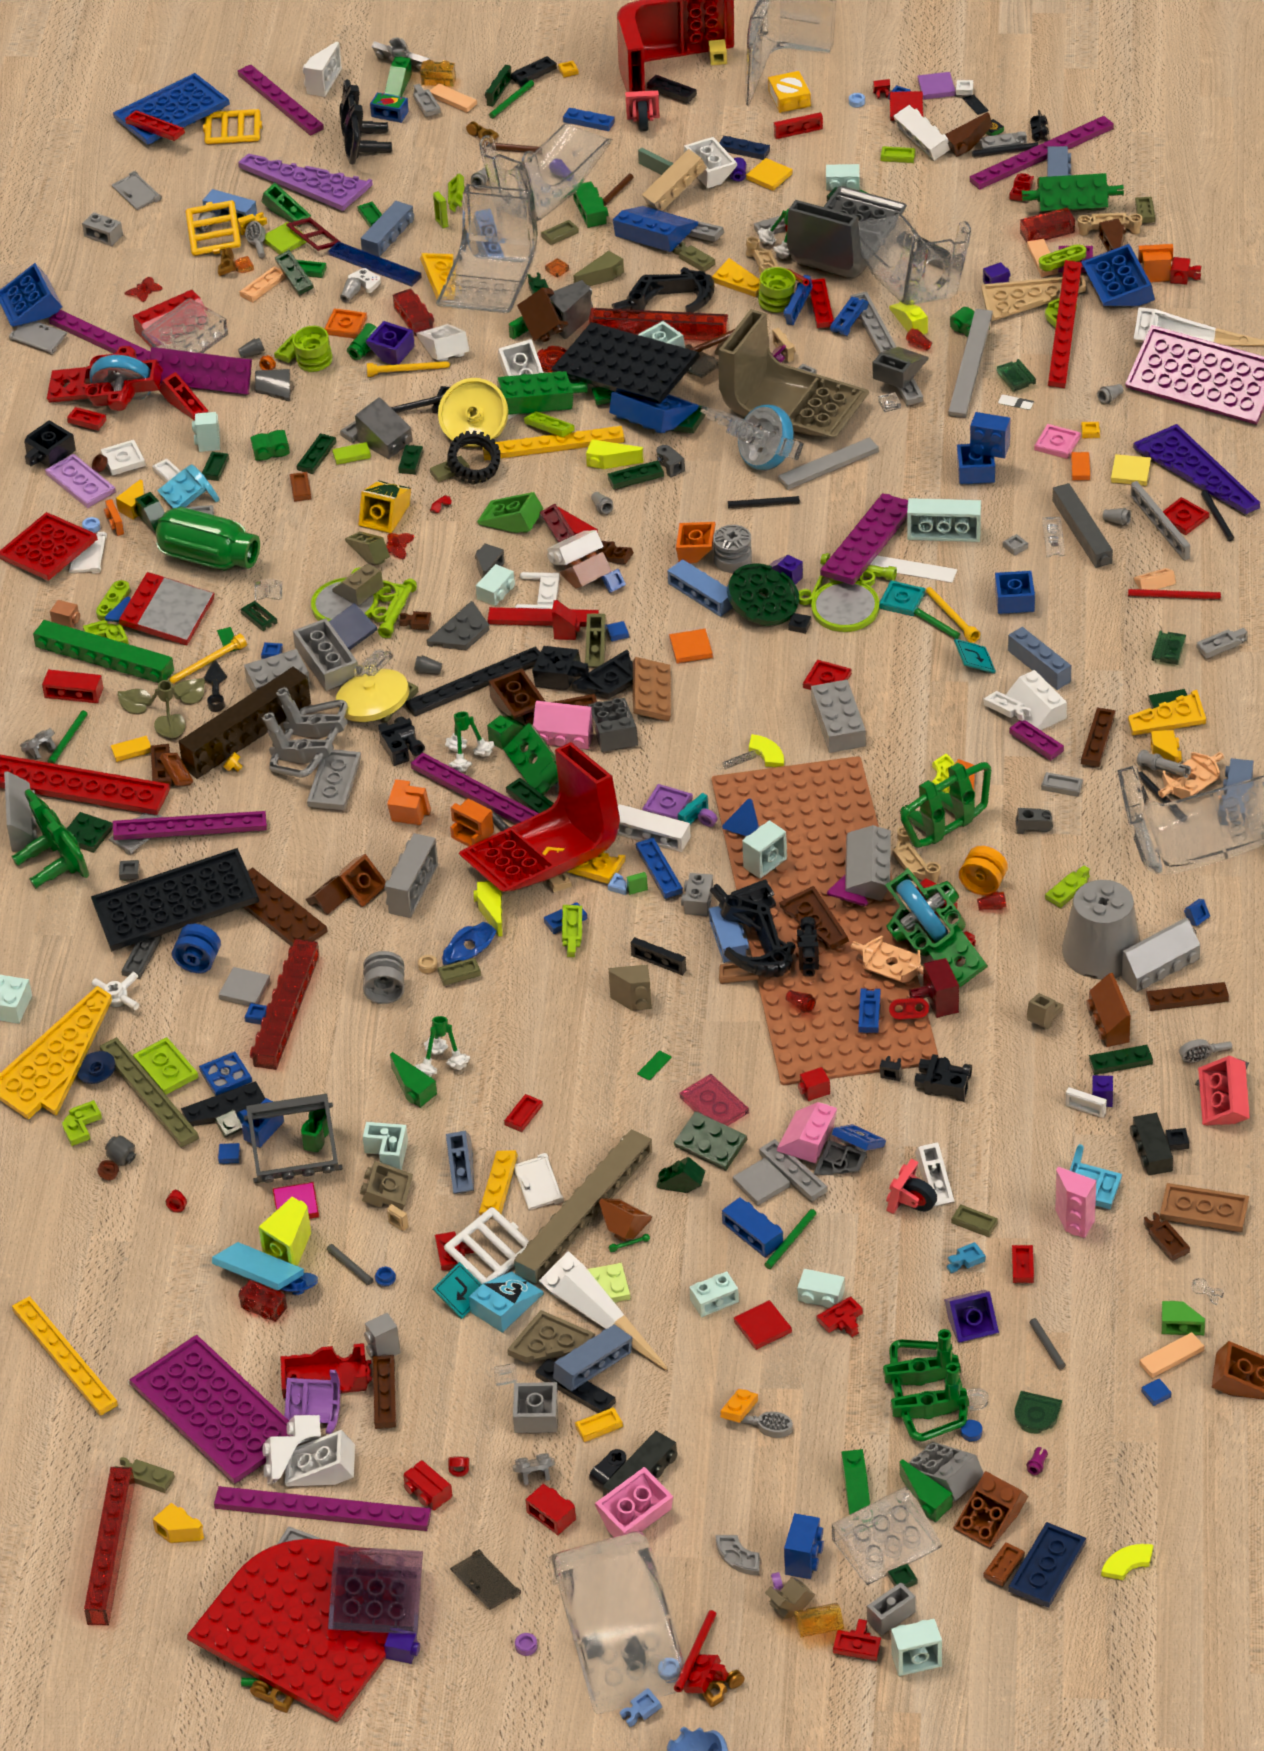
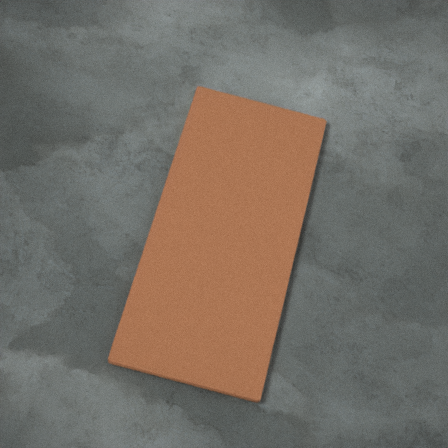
M848 757L712 776L711 781L721 825L747 799H752L759 827L770 820L786 831L787 859L759 879L743 868L742 840L746 836L722 828L736 890L766 879L775 894L772 897L776 902V906L770 908L778 939L786 944L787 942H793L796 945L794 953L791 955L793 962L790 970L788 969L781 977L773 976L769 978L761 975L757 979L781 1085L800 1083V1074L820 1067L824 1069L828 1078L832 1079L880 1072L881 1060L886 1061L887 1056H891V1062L895 1063L898 1058H901V1068L903 1069L918 1067L920 1059L931 1060L932 1054L938 1055L928 1014L922 1018L895 1019L889 1012V1005L893 1000L910 998L909 989L921 987L918 976L916 975L910 982L902 983L863 969V956H861V952L851 949L853 941L866 945L868 942L883 936L884 943L911 952L909 940L897 942L886 927L900 907L899 903L889 890L882 901L865 897L868 902L867 906L845 900L842 901L839 898L827 895V891L845 875L847 833L872 825L879 827L861 757ZM890 871V882H891L893 879H892V875H891V871ZM814 886L848 936L849 942L831 950L817 938L819 970H815L814 976H804L803 970H799V947H797V930H801L800 923L780 907L779 902ZM744 924L751 957L765 955L755 928ZM893 962L888 963V965H891V966H892L893 964H896V963H893ZM861 988H867V990L872 991L881 989L879 1033L858 1032ZM921 1004L915 1006L916 1011H921L923 1008ZM901 1005L895 1007L896 1012H901L903 1009Z

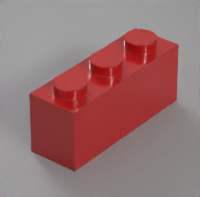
M48 669L42 683L44 698L98 703L104 689L102 675Z

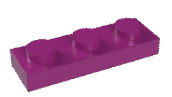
M1019 720L1009 728L1011 735L1050 761L1064 751V745L1026 720Z

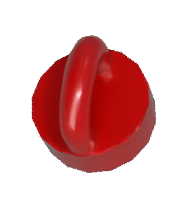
M176 1189L168 1195L165 1201L166 1206L173 1212H182L187 1205L185 1196Z
M462 1456L449 1457L448 1470L450 1474L457 1477L466 1475L469 1472V1458ZM454 1467H464V1470L455 1471Z

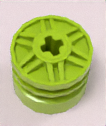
M771 267L764 270L759 280V305L769 312H784L785 307H788L791 295L794 294L795 275L790 270L781 267Z
M307 326L294 334L292 341L296 352V360L302 370L317 372L331 364L333 355L329 336L324 328Z

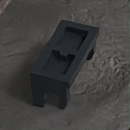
M766 879L731 892L732 895L765 904L769 908L776 906V902L772 897L775 894Z

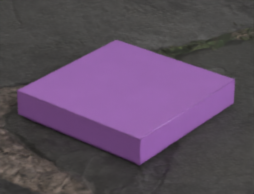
M950 72L918 75L920 90L923 91L924 100L956 96Z
M658 784L642 810L678 820V813L688 803H691L693 794Z

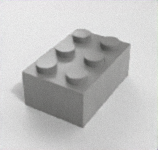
M297 649L244 665L246 681L252 693L293 666L308 677L309 689L311 688L309 672Z

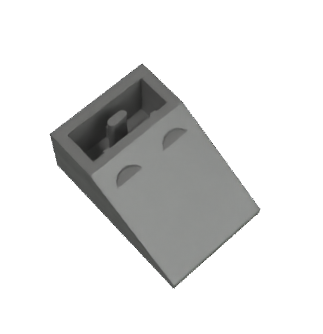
M935 1442L928 1444L921 1453L913 1457L909 1462L913 1467L952 1492L953 1501L959 1499L984 1474L975 1454Z

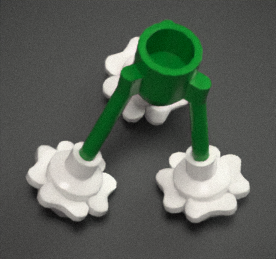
M788 209L787 211H782L781 216L771 228H761L758 230L760 242L765 245H772L776 241L773 234L774 229L783 218L784 223L788 225ZM787 233L782 244L773 247L776 256L781 259H787L790 255L787 247Z
M461 711L454 714V733L451 738H446L445 746L454 752H458L456 753V759L449 763V766H452L459 772H466L472 763L464 759L462 749L466 748L467 740L463 739L461 731L467 730L469 725H471L478 743L477 747L473 750L475 755H480L481 757L490 756L495 745L493 741L487 742L480 736L473 716L469 717L468 712Z
M444 1016L432 1018L430 1037L424 1042V1047H426L425 1050L427 1051L426 1057H424L423 1063L415 1065L416 1068L429 1077H432V1074H437V1068L431 1065V1054L440 1055L444 1053V1050L448 1049L446 1040L440 1039L446 1033L449 1035L453 1049V1056L448 1059L446 1064L455 1070H461L467 1066L470 1060V1056L461 1054L460 1050L457 1049L452 1033V1025L448 1024V1019Z

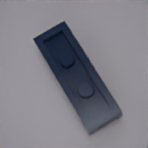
M723 136L719 142L728 153L764 160L770 152V145L731 136Z

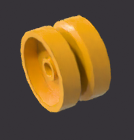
M976 846L969 851L961 866L959 879L969 891L982 896L991 895L999 888L1008 870V863L999 851L987 846Z

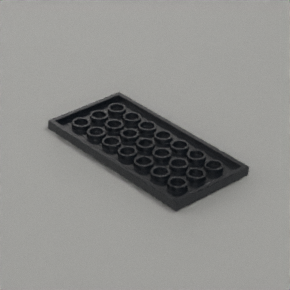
M591 322L551 369L552 372L566 371L570 379L661 404L700 356L694 350Z
M238 848L91 896L111 952L183 928L187 924L198 923L259 902L258 895Z

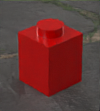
M820 1067L800 1074L798 1089L801 1095H805L807 1101H811L830 1094V1080L824 1069Z

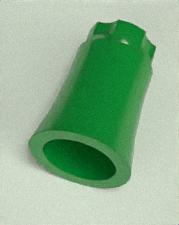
M371 323L365 324L358 336L350 343L347 353L352 359L360 360L372 350L366 344V340L377 329L375 325Z

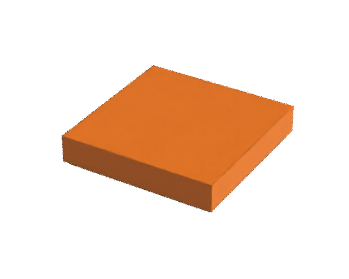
M334 308L324 329L328 335L355 339L362 330L367 319V313Z
M706 629L669 634L676 664L713 658Z

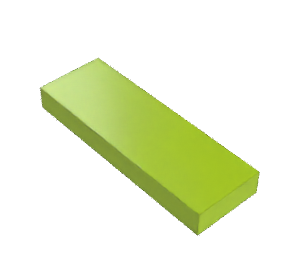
M537 411L524 418L525 424L561 437L575 431L573 424Z

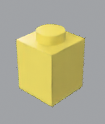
M725 39L709 41L711 65L727 64Z

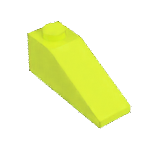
M906 301L889 306V309L912 338L928 333V316L919 306Z
M591 440L586 452L587 467L608 469L640 464L644 461L643 447Z
M490 881L477 882V890H474V902H478L479 911L487 922L496 929V934L502 936L501 891Z

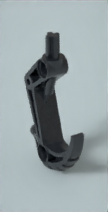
M686 267L680 270L681 274L643 275L632 288L626 300L612 304L613 312L616 313L630 309L633 313H640L645 309L648 301L656 295L694 292L698 297L694 302L685 306L686 314L688 315L701 309L712 298L715 290L714 280L711 275L706 274L704 271L689 270Z
M715 884L710 889V892L719 901L720 915L726 920L754 927L765 955L758 957H748L727 947L724 955L733 964L749 973L769 978L783 976L788 969L790 970L793 962L791 955L794 953L796 945L793 942H787L786 944L778 939L770 908L765 904L737 895H727L720 885Z

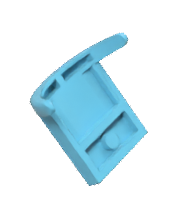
M192 464L157 490L172 508H185L205 491L210 494L215 502L219 501V497L211 484Z
M1079 1144L1076 1148L1070 1171L1096 1180V1206L1111 1209L1122 1174L1081 1163L1084 1146Z

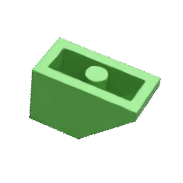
M1162 1301V1334L1187 1335L1192 1332L1194 1335H1204V1317L1185 1302Z

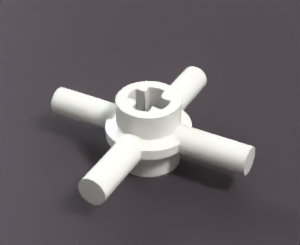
M132 972L122 983L111 981L105 984L97 978L93 979V986H99L111 994L113 1000L110 1005L112 1007H120L123 1004L134 1010H137L139 1007L138 1002L127 997L126 990L138 978L135 972Z

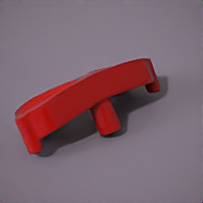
M444 495L432 503L430 511L439 513L441 504L451 505V497Z

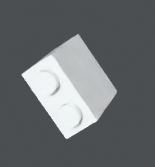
M597 530L582 531L547 548V556L553 565H567L602 548L603 544Z

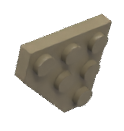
M540 1310L508 1348V1355L524 1363L562 1357L586 1343L587 1340L594 1338L595 1333Z

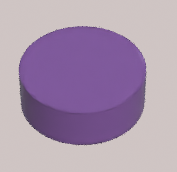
M702 809L698 814L699 821L708 827H713L718 820L716 814L709 809Z
M772 1573L771 1578L774 1588L781 1590L783 1584L780 1573Z
M522 1633L515 1639V1649L520 1655L529 1656L536 1652L538 1645L537 1639L533 1634Z

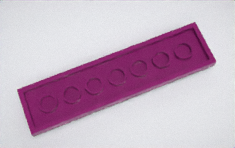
M882 493L820 569V576L854 585L907 519L908 500Z

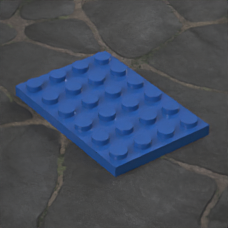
M193 73L113 112V116L119 123L148 145L163 137L127 124L125 118L135 110L183 128L203 117L209 116L213 112L230 105V102L226 96L199 75Z

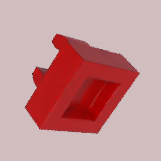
M890 79L873 81L872 89L873 93H876L877 99L880 98L881 92H884L886 98H888L891 86Z

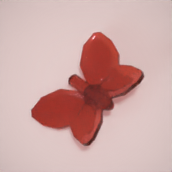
M147 277L141 284H137L136 288L129 289L124 294L137 295L138 299L145 302L148 294H151L152 291H161L163 288L161 285L154 283L152 277Z
M396 533L388 534L386 546L388 552H392L393 555L400 559H405L406 551L404 548L413 541L415 536L410 533H402L400 535Z

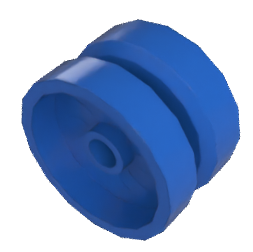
M195 923L187 924L182 928L174 945L172 958L176 964L189 972L205 973L213 965L221 947V940L217 933L209 927Z

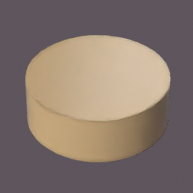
M433 955L420 957L418 960L419 970L425 974L435 972L438 968L437 958Z

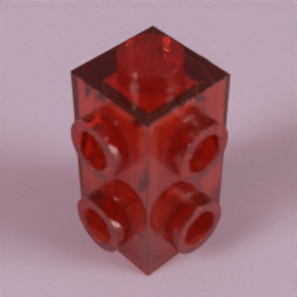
M249 1280L239 1291L238 1296L241 1308L247 1312L258 1314L264 1319L277 1322L287 1309L286 1296L279 1290H273L263 1284Z

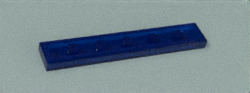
M339 241L328 250L330 256L361 268H366L369 271L411 287L422 278L421 273Z

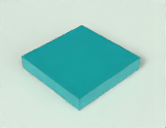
M891 580L879 602V609L914 617V611L919 607L925 595V588Z

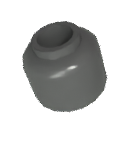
M121 1135L113 1136L105 1146V1150H107L106 1156L120 1166L126 1163L130 1164L136 1156V1153H134L135 1144Z

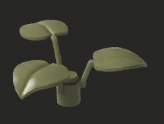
M205 679L185 680L177 683L175 686L170 681L163 680L159 682L158 689H155L152 698L146 690L131 689L118 691V699L121 706L127 712L142 714L146 711L147 706L152 705L158 695L161 701L166 702L167 716H160L155 720V731L163 737L175 739L183 734L186 725L184 718L180 714L170 716L169 701L174 695L176 699H181L185 704L198 703L204 696Z

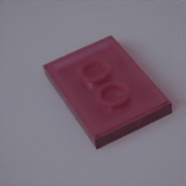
M712 1074L679 1093L680 1098L691 1109L726 1126L749 1113V1108Z

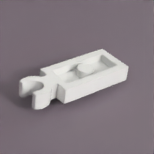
M998 691L983 699L985 706L1010 718L1017 716L1018 720L1023 721L1024 715L1031 716L1030 708L1024 707L1023 703Z

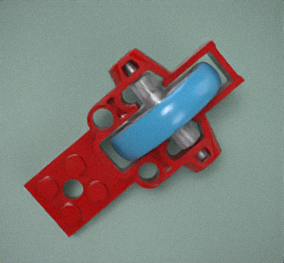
M121 346L115 354L93 357L90 365L87 367L52 370L47 400L50 403L89 399L93 406L108 405L112 410L123 411L132 399L140 400L148 396L151 391L160 390L159 386L163 368L157 359L140 361L137 359L134 348Z

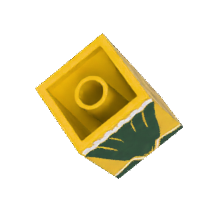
M377 481L361 491L358 525L392 533L410 505L411 488Z

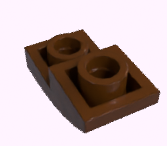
M601 541L603 547L596 550L597 554L603 552L608 562L626 564L634 554L631 547H616L614 541Z

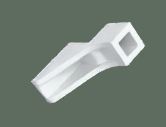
M294 1415L287 1423V1434L290 1436L269 1437L263 1444V1456H266L264 1477H267V1484H274L281 1478L297 1445L321 1437L320 1415Z

